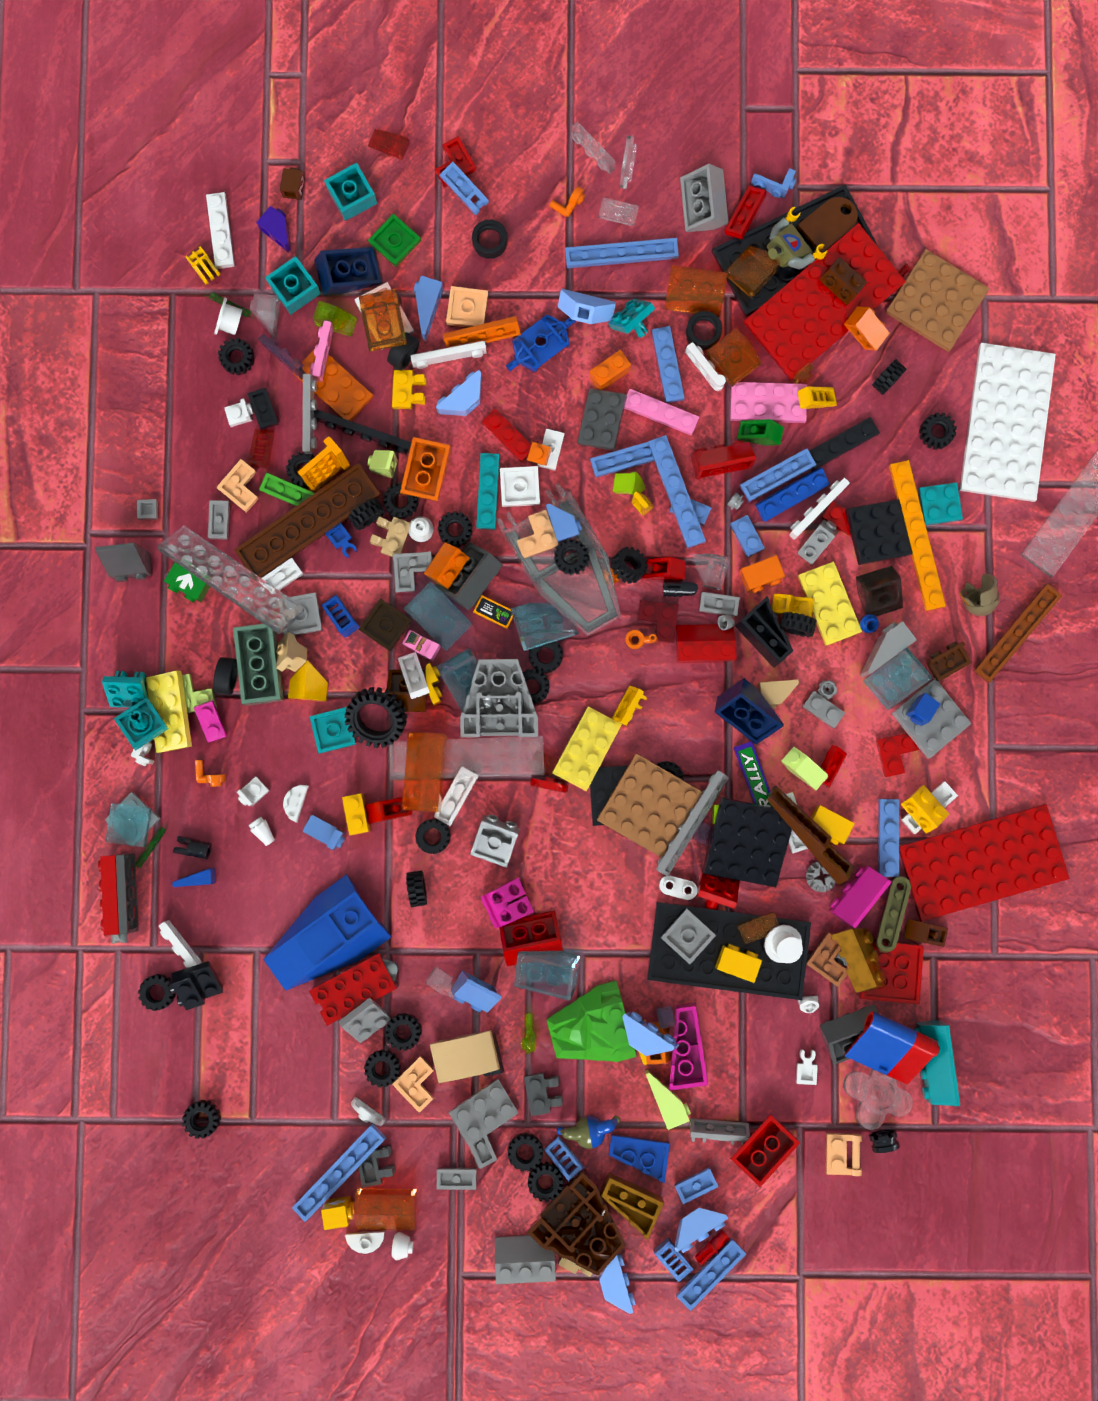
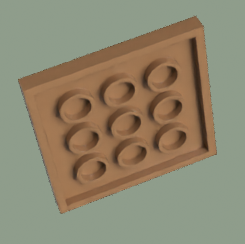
M926 249L885 313L949 352L990 288Z
M635 753L599 814L597 821L662 857L665 856L669 843L673 839L675 840L679 833V827L682 823L686 822L690 809L696 806L703 792Z

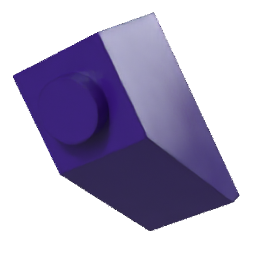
M270 206L256 223L260 231L289 253L291 247L286 215L279 208L274 209Z

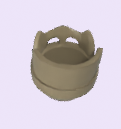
M990 574L982 575V588L975 589L972 584L966 583L965 588L959 593L965 608L975 616L991 614L1000 602L997 579Z

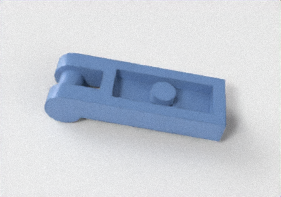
M454 162L439 175L475 216L480 212L479 209L483 205L486 206L489 203V200ZM474 195L478 198L475 204L470 200Z

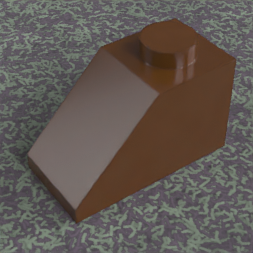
M908 919L904 938L944 947L948 928Z

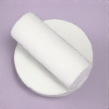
M804 996L802 1000H798L800 1010L806 1013L815 1012L819 1008L818 996Z

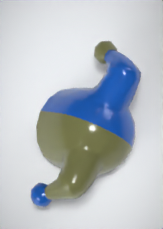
M585 1115L577 1121L575 1127L566 1129L561 1126L558 1127L557 1134L562 1135L568 1140L577 1141L583 1148L594 1149L603 1142L605 1134L614 1131L616 1125L620 1122V1117L615 1115L612 1119L601 1121L596 1116Z

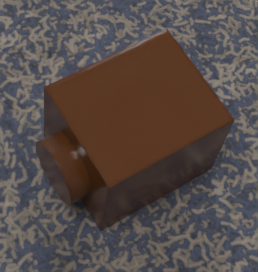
M294 167L289 169L283 168L280 192L283 198L302 200L305 182L302 171Z

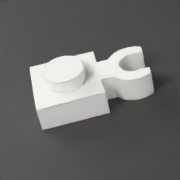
M801 1049L799 1055L802 1063L796 1064V1083L817 1085V1064H812L816 1056L815 1051L811 1050V1055L805 1057V1051Z

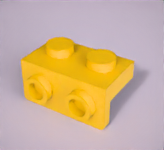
M925 785L919 787L908 799L901 803L902 807L925 833L937 828L949 815L947 810Z

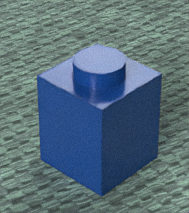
M923 693L917 696L906 715L910 717L913 723L921 726L931 721L941 703L927 693Z

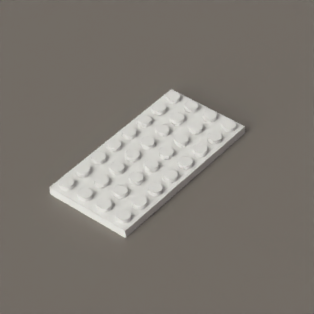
M987 343L979 344L959 491L1031 502L1037 500L1056 354Z

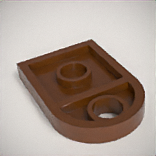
M834 197L826 201L799 223L797 228L815 249L819 244H824L823 249L819 251L823 253L855 226L858 218L857 209L850 200L843 197ZM847 207L850 210V214L844 215L840 209Z

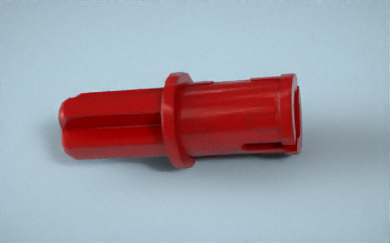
M721 1229L714 1238L706 1241L708 1244L695 1255V1259L701 1265L704 1264L715 1252L718 1254V1250L730 1238Z

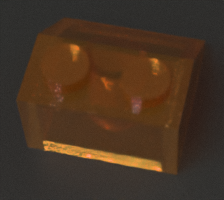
M749 245L724 274L752 298L777 272L780 263L776 259H771L767 251Z
M737 328L707 350L708 360L714 364L715 370L720 375H723L732 387L761 365V361L749 340Z

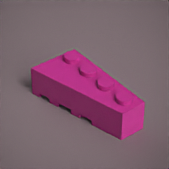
M696 1002L676 1005L674 1038L679 1046L677 1049L672 1050L669 1090L708 1085Z

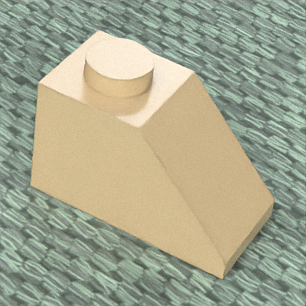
M799 680L760 682L757 686L772 709H776V706L782 704L799 684Z

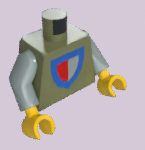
M792 207L787 213V217H783L771 230L769 237L771 242L767 245L769 250L768 256L771 259H776L781 267L790 266L802 269L813 263L816 258L820 260L825 258L827 251L819 252L824 247V244H819L815 253H813L793 224H789L790 221L794 222L800 216V213L797 216L792 215L791 212L796 208Z

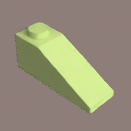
M645 1070L667 1129L670 1130L689 1122L688 1115L691 1113L687 1103L683 1104L681 1099L673 1091L669 1090L653 1073Z

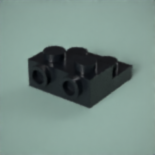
M209 961L171 973L170 991L172 994H177L178 1005L180 1007L184 1006L186 1010L204 1005L205 998L223 993V986Z

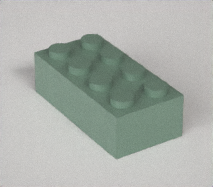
M272 623L234 627L233 633L241 703L249 706L284 701L281 671L276 669V649L278 643L276 626Z

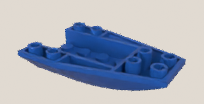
M347 874L311 901L263 959L285 991L360 961L392 937L382 922H378L358 894L357 887Z

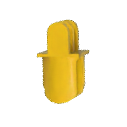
M199 246L196 252L192 251L193 254L190 256H185L205 285L208 284V281L200 270L203 269L211 281L215 279L206 267L208 264L217 276L221 275L201 246Z

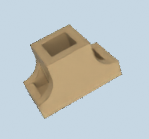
M288 632L277 643L276 669L282 672L285 669L296 672L307 661V648L298 643L294 634Z

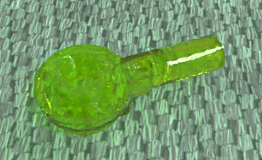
M525 1014L526 1036L522 1038L521 1047L522 1050H525L526 1054L535 1052L536 1048L534 1029H532L533 1014Z

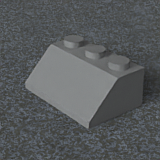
M707 164L680 177L686 232L715 230L729 223L723 169Z
M530 1235L495 1237L496 1284L556 1281L555 1253L542 1248Z

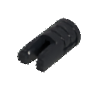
M663 580V597L694 596L698 591V585L693 582Z
M178 836L177 842L188 845V849L174 847L173 853L208 860L211 854L212 843Z

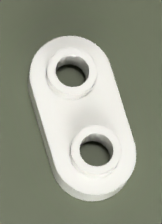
M668 875L662 877L659 882L660 890L666 895L685 900H691L697 895V886L692 881ZM667 882H672L673 886L671 889L666 888ZM690 887L691 893L686 894L684 889Z

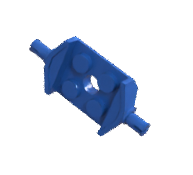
M545 315L512 340L515 356L514 360L505 365L508 371L511 372L518 365H521L533 372H537V368L565 347H569L566 330L576 323V320H572L569 317L562 322L550 315ZM543 337L546 343L543 346L537 345L535 342L537 338Z

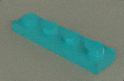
M480 454L477 529L496 530L499 454Z

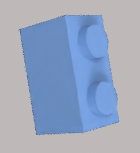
M463 970L451 989L456 1001L462 1004L466 1001L471 1004L470 1007L478 1012L483 1010L488 1013L502 997L496 987Z

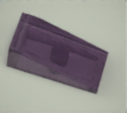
M667 1005L658 1008L657 1015L660 1028L675 1026L672 1007Z

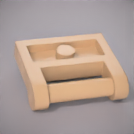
M826 1133L825 1173L827 1175L862 1176V1169L860 1168L861 1134ZM847 1141H852V1167H847Z

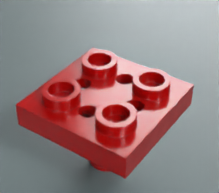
M701 872L697 896L708 899L705 905L709 909L716 910L718 903L735 909L740 880L708 875Z

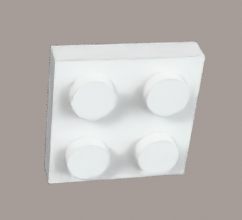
M538 466L500 468L502 507L540 505Z

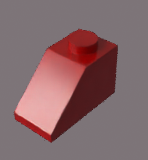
M673 557L647 559V571L641 578L649 580H685L686 561Z
M409 796L365 805L369 824L413 815Z

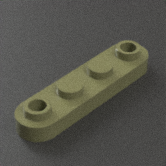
M902 876L896 877L891 881L875 941L876 947L885 953L894 950L897 945L911 890L910 881ZM897 884L902 886L901 891L897 889ZM883 939L888 941L887 946L882 944Z

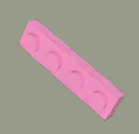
M629 389L624 409L692 436L699 416L635 390Z

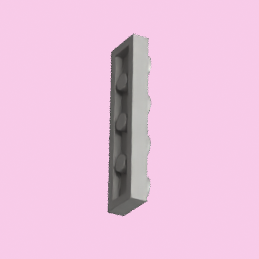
M303 374L302 451L305 454H314V449L317 448V439L314 437V430L317 429V420L314 418V411L317 410V400L314 399V391H317V380H314L311 374Z

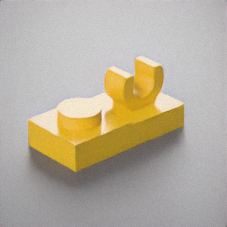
M629 686L612 719L627 726L633 717L635 708L642 709V706L638 704L639 700H647V697L643 695L644 691Z

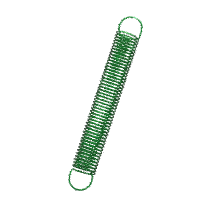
M217 294L209 296V299L211 298L215 302L216 300H224L223 297ZM231 301L228 302V303H229L228 305H234V304H235V303H233V302H231ZM237 304L234 306V307L240 308V309H242V310L244 309V308L241 307L240 305H239V307H238ZM246 309L245 311H242V312H246V313H250V314L241 313V315L243 314V316H245V317H246V315H251L250 310H249V312H248L247 309Z
M159 828L160 830L156 832V838L154 835V839L147 845L148 848H145V852H142V856L138 858L139 861H136V867H139V865L140 868L142 867L141 865L145 863L144 860H147V856H150V852L154 850L153 847H156V843H159V838L162 839V834L166 832L165 829Z

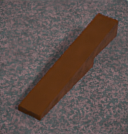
M774 786L767 798L769 803L838 885L848 880L854 866L830 844L832 837L783 791Z

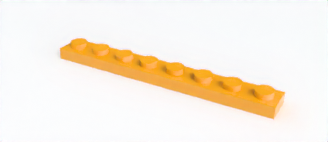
M907 460L890 464L889 469L897 500H900L913 553L911 556L925 611L946 607L910 462Z

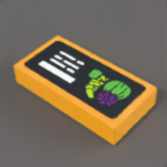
M482 595L473 613L505 629H508L516 613Z

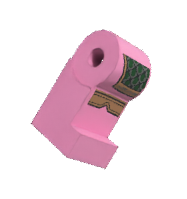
M409 630L402 642L403 645L432 662L441 648L439 644Z

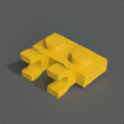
M394 370L393 409H412V404L425 405L426 397L424 393L413 394V385L426 386L427 379L424 374L413 376L412 370Z

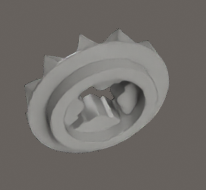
M819 861L810 865L806 872L807 883L817 892H827L834 887L836 882L830 874L824 878V884L820 879H814L820 875V869L823 874H829Z

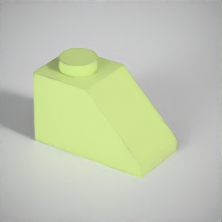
M374 450L373 456H369L367 466H369L371 473L393 479L398 459L394 451Z
M795 747L782 759V763L788 771L814 790H817L828 777L827 773Z

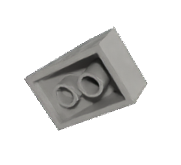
M903 621L898 624L894 622L882 630L883 634L878 637L860 673L862 678L877 670L917 640Z

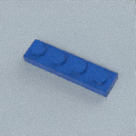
M819 467L758 502L755 506L762 521L766 522L827 487L830 483L823 468Z

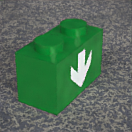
M177 562L173 564L164 580L169 585L168 589L177 594L179 591L185 593L184 598L193 603L195 600L202 602L212 585V582Z

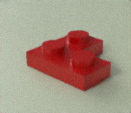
M459 136L442 144L450 161L436 168L435 173L444 188L448 185L439 175L452 162L466 176L477 171Z
M907 733L876 740L885 777L905 773L901 754L919 750V747Z

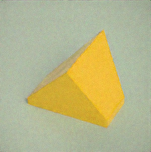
M307 660L290 678L288 698L327 702L328 682Z

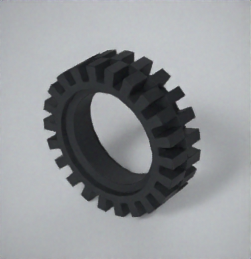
M370 687L368 691L366 688L362 689L361 692L356 693L346 708L344 718L347 719L345 725H350L347 730L349 733L354 731L352 735L354 739L358 736L361 737L358 741L361 744L366 740V746L368 747L372 743H374V748H378L380 744L382 748L386 747L387 744L389 746L392 745L394 741L399 739L407 723L405 706L400 707L403 702L401 700L396 702L397 695L395 694L392 697L388 696L390 691L387 689L384 693H382V688L380 687L376 691H374V687ZM367 704H377L384 707L392 717V727L385 731H374L368 728L360 718V708Z

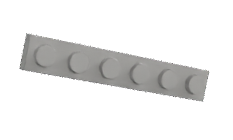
M717 770L716 774L714 773L710 777L708 787L702 791L703 794L696 806L690 809L688 819L679 827V833L675 840L673 839L669 843L665 856L659 859L657 871L666 876L670 874L728 781L729 777Z

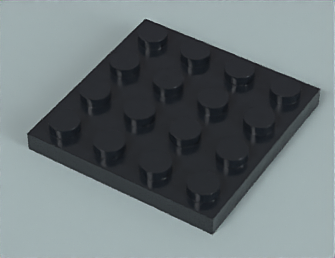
M721 797L702 872L708 875L776 887L792 829L772 807Z

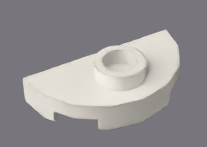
M307 785L293 787L284 797L283 808L289 819L298 823L309 788Z
M354 1097L351 1101V1106L359 1113L358 1117L366 1123L371 1122L378 1126H382L386 1121V1118L357 1097Z
M385 1230L346 1233L345 1237L351 1249L358 1253L367 1254L374 1252L380 1247L384 1240Z

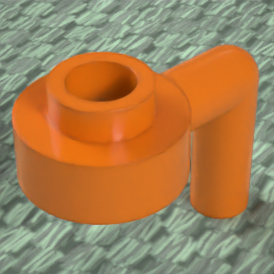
M577 186L570 196L566 208L554 200L551 201L549 207L563 216L569 217L577 204L581 205L586 196L584 194L585 190Z
M638 630L629 631L625 637L627 646L635 650L640 649L644 643H656L658 641L655 634L644 636ZM638 637L639 642L634 644L632 638Z
M195 760L197 783H210V787L222 786V782H226V774L204 775L203 760Z

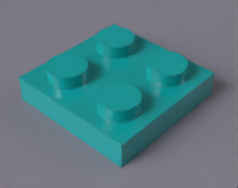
M957 483L920 487L918 489L925 526L963 520Z
M347 707L309 716L318 754L357 745L356 739L352 737L354 731L349 733L347 729L350 725H345L347 718L344 717Z

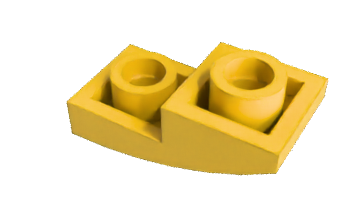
M429 663L426 665V683L430 692L429 696L435 706L441 703L440 697H442L439 688L437 686L433 687V685L440 682L437 677L441 675L437 667H432Z

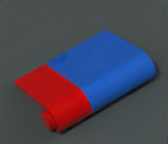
M872 1011L866 1018L864 1031L845 1052L844 1056L908 1085L933 1057L938 1055L940 1046L937 1040Z

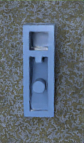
M421 276L420 280L415 283L414 292L422 338L427 341L444 287L443 282Z

